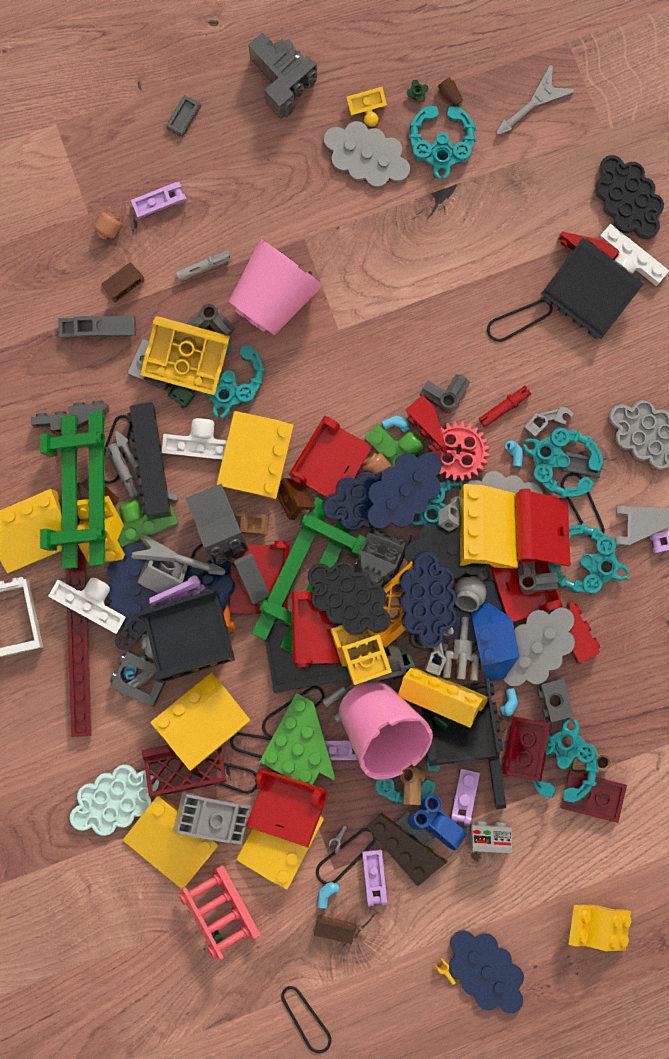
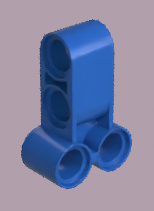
M430 795L423 798L421 805H419L420 811L409 815V826L414 830L427 829L444 845L456 851L467 836L466 831L440 810L442 802L438 796ZM428 800L433 803V809L428 807ZM417 815L422 818L421 825L416 821Z

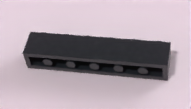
M152 402L130 406V413H127L129 424L133 425V430L130 431L131 440L136 445V448L133 449V455L139 464V467H136L137 478H141L142 484L138 485L140 497H144V503L141 504L142 513L149 520L170 517L172 515L155 407Z

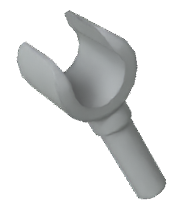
M343 825L338 836L329 841V850L331 846L336 845L335 853L340 851V841L347 829L346 826Z

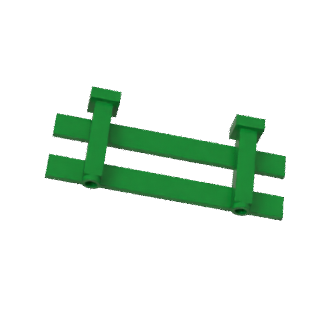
M102 411L88 413V433L77 434V416L72 415L61 417V436L55 437L47 433L40 434L41 454L53 457L57 456V451H62V532L40 529V549L57 551V546H62V569L78 568L77 544L89 543V566L105 565L104 443L106 438L104 434V412ZM89 447V529L77 530V449Z
M318 497L313 502L315 505L314 510H309L308 515L304 514L300 521V525H302L300 532L268 599H264L259 608L262 612L251 633L266 640L275 619L289 625L279 648L292 653V612L283 608L282 605L315 534L329 540L319 564H325L330 568L337 562L343 547L350 550L349 556L355 558L359 555L366 540V537L360 534L356 538L349 535L351 530L345 529L340 520H338L336 527L323 522L322 519L325 515L322 510L323 500ZM309 583L306 591L313 592L315 588Z

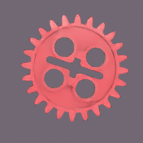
M454 421L453 427L446 423V429L441 427L444 441L450 438L455 440V443L452 445L445 442L447 454H444L441 450L437 451L432 445L428 446V450L438 455L441 459L442 467L439 477L445 474L446 481L453 477V483L456 482L457 478H460L461 483H463L464 477L471 481V475L473 474L475 477H478L477 470L483 472L484 468L482 465H487L488 463L485 459L489 458L490 454L486 452L489 451L490 447L484 446L488 440L482 439L483 432L477 434L478 427L472 430L471 423L467 427H464V421L461 422L460 426H457L456 421ZM471 441L474 443V446L466 447L464 443ZM457 449L461 450L460 455L456 454ZM449 456L453 461L446 463L443 461V458ZM469 459L472 463L466 466L462 461Z

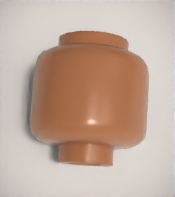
M111 211L100 213L94 223V228L98 231L96 235L104 240L107 237L110 239L115 238L122 227L121 218Z
M372 453L363 462L365 464L363 470L374 475L387 467H391L390 462L381 453Z

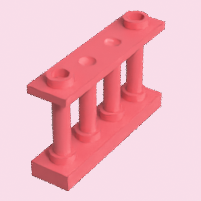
M223 865L212 870L214 874L211 879L189 892L186 887L179 889V898L182 904L187 905L209 946L207 950L210 956L216 960L223 959L221 951L243 937L255 939L261 935ZM216 884L220 885L224 891L222 895L197 909L192 898ZM224 902H230L233 908L231 913L207 927L202 916ZM239 920L242 925L241 930L216 944L211 934L231 921Z

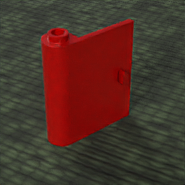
M324 416L289 473L291 476L290 480L297 485L303 484L324 497L336 493L337 482L346 476L355 478L373 446L340 428L339 423L332 418Z
M520 489L515 494L518 562L534 563L541 561L567 567L571 566L568 500L531 492L530 489Z
M274 541V544L271 545L247 544L249 551L245 552L242 556L232 557L231 564L233 561L252 553L269 593H271L289 555L290 545H286V541ZM231 565V578L235 582V590L230 596V613L261 614L260 606H257V604L251 605ZM287 594V596H286V598H285V600H284V602H283V605H282V607L285 608V609H287V610H288V594Z
M534 562L536 574L552 573L549 563ZM489 564L504 613L512 618L513 622L528 618L529 614L536 610L547 612L563 607L558 590L534 592L533 594L525 595L519 588L518 568H498ZM527 580L523 583V585L525 587H531L533 586V583Z
M310 591L291 592L293 664H297V668L309 667V664L341 663L330 629L342 624L332 623L327 618L326 612L319 611L313 606L311 601L313 592Z
M265 769L261 770L255 778L260 791L246 827L308 848L327 800V790Z

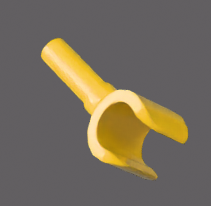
M440 958L443 962L442 965L438 967L434 963V967L454 985L456 981L448 971L449 965L443 958Z

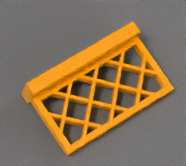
M412 561L383 587L387 595V602L383 608L388 613L390 610L398 609V614L391 618L389 628L385 632L374 633V635H380L385 648L405 631L402 625V616L405 611L401 609L400 605L390 604L391 597H400L403 593L402 589L401 592L392 593V587L395 584H399V578L404 571L413 569Z

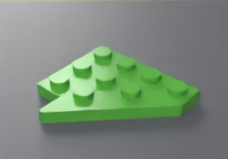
M296 693L259 762L284 776L311 785L315 784L320 773L332 780L336 779V775L315 703Z

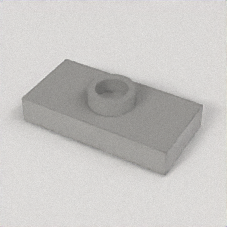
M142 339L128 370L129 375L145 381L143 379L144 376L140 374L149 341Z

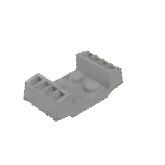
M182 792L173 831L177 834L242 845L251 806L239 802H227Z

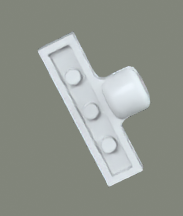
M612 224L598 238L604 240L619 252L615 259L632 273L634 271L639 272L655 286L669 272L668 269Z
M196 418L192 420L189 436L163 434L162 453L222 459L227 440L214 438L215 423L213 420Z
M90 578L82 591H78L66 583L57 580L48 597L117 634L126 618L105 606L104 600L110 591V587L97 578Z

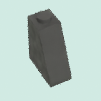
M250 553L233 561L231 565L251 605L257 604V606H260L264 599L267 600L270 593L253 555Z

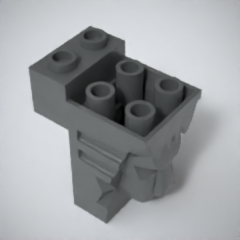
M261 33L248 45L250 60L272 82L264 90L266 104L282 119L284 116L288 117L294 111V99H298L306 87H311L316 83L317 63L308 56L304 57L300 51H297L290 39H281L273 44L269 38Z
M222 483L186 498L203 547L212 563L222 564L227 559L242 556L245 552L249 551Z
M371 528L354 565L355 572L367 574L371 579L372 585H378L383 588L392 578L404 550L405 542L400 537L386 535L385 531L379 528Z

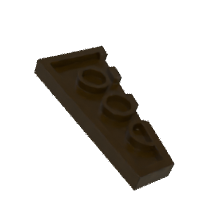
M383 813L366 826L417 886L447 863L445 858L439 857L433 852L434 850L417 841L416 837L402 830L401 826Z

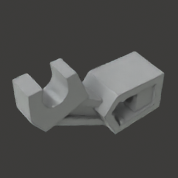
M561 406L556 410L540 414L536 413L523 429L531 437L535 438L548 425V421L554 420V422L564 425L566 421L562 416L566 414L571 418L574 413L567 407ZM539 419L544 423L539 428L533 422L534 420Z
M458 496L451 499L447 506L438 511L439 525L448 532L459 526L460 497Z
M441 643L437 647L432 648L433 652L428 653L423 671L435 676H440L446 661ZM434 654L439 658L438 665L432 663Z

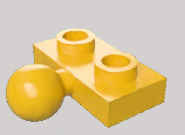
M383 87L346 97L350 115L365 112V125L368 127L377 125L379 119L372 109L387 105Z

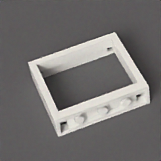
M23 577L13 578L12 582L6 584L4 581H0V593L19 588L24 589L34 641L0 648V657L43 648L30 582L27 579H23Z

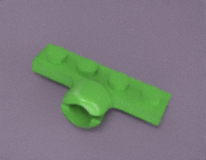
M377 424L365 436V439L379 453L383 454L392 467H394L395 461L400 455L409 453L417 456L424 449L423 441L415 433L408 432L399 441H396L380 424Z
M138 499L123 503L119 507V512L124 521V527L117 540L120 546L123 547L141 539L142 534L149 536L179 523L171 504L172 516L149 520L146 515H143L141 503Z

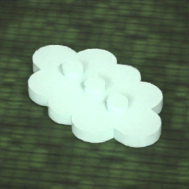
M123 764L118 766L112 774H100L95 783L83 785L77 793L79 805L72 810L70 822L75 829L81 831L92 827L101 836L110 835L117 826H129L133 822L134 817H141L152 803L148 793L145 770L137 773L132 766ZM158 779L152 786L153 792L156 791L159 786Z

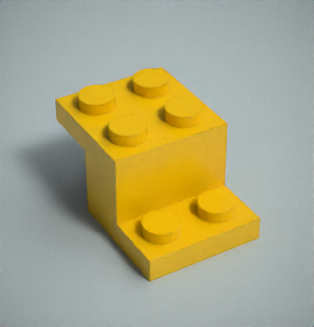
M105 496V562L123 560L125 556L117 541L124 524L109 496ZM89 499L77 500V515L80 519L77 530L89 529ZM89 543L78 544L89 563Z
M343 625L330 629L342 666H347L353 685L392 672L379 634L374 635L372 631L366 629L360 635H351L346 632Z
M574 905L568 945L587 946L603 951H625L629 942L628 931L631 925V911L624 909L615 910L598 905Z

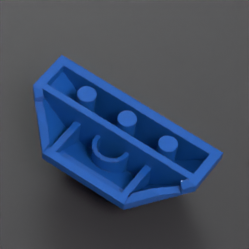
M490 603L480 605L476 611L471 612L484 681H486V678H489L490 682L504 679L520 656L512 618Z

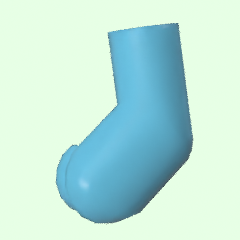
M393 416L382 421L385 430L397 426L402 432H407L411 428L410 422L400 416Z
M507 441L505 449L513 456V467H522L523 449L515 441Z
M145 655L140 656V658L147 660ZM133 665L125 666L123 670L125 678L132 680L138 667Z
M515 688L505 690L508 701L505 706L500 707L502 716H511L518 706Z
M329 882L319 890L318 908H327L328 897L339 892V885L337 883Z

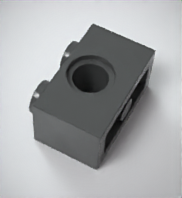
M564 679L539 684L540 689H537L539 699L544 702L545 707L542 708L545 719H548L549 722H555L574 717ZM553 695L559 698V704L555 707L550 704V698Z

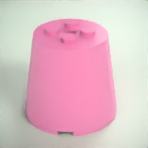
M261 239L240 277L229 302L236 307L234 311L246 318L254 326L263 332L268 330L273 335H276L319 291L323 284L308 272L302 271L296 263Z
M381 680L371 683L363 682L351 689L341 701L339 716L360 767L367 776L374 779H389L403 774L402 770L410 765H417L428 752L433 738L429 724L386 682Z

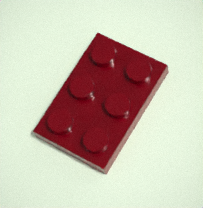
M513 716L502 774L541 782L552 724Z
M569 770L565 789H579L583 785V780L587 781L588 775ZM596 777V786H593L583 799L575 803L564 801L563 795L560 808L618 823L627 785Z

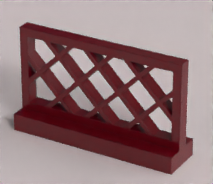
M169 745L142 750L149 797L153 798L227 782L222 746L216 750L218 751V757L214 762L207 758L204 760L211 765L206 773L198 769L199 764L187 777L178 773L184 764ZM173 759L181 762L176 770L167 766ZM158 763L162 767L154 774L150 771L149 764ZM165 768L173 773L167 782L159 777ZM214 768H217L221 771L222 777L213 779L209 774ZM195 771L203 776L200 782L197 783L189 780ZM176 775L184 780L178 787L170 784ZM157 779L165 784L161 790L153 792L152 786Z

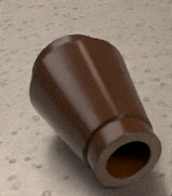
M450 77L437 86L440 89L439 92L454 107L463 101L455 81L451 80Z

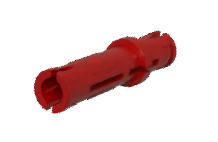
M524 385L514 394H509L507 399L479 417L480 423L486 428L512 408H517L519 403L532 395L530 390H527V387Z

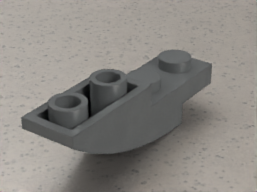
M135 316L58 318L59 338L136 336Z
M93 401L92 404L85 405L84 402L73 403V406H68L69 414L65 411L55 412V415L49 416L47 413L36 414V417H31V425L34 428L51 426L53 433H61V417L76 415L78 429L88 424V413L102 411L105 414L109 411V405L104 403V401Z

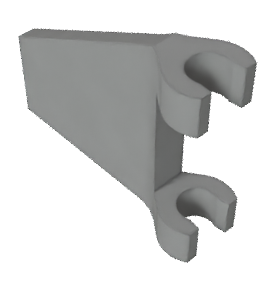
M617 506V515H628L627 537L616 536V545H631L669 528V508Z

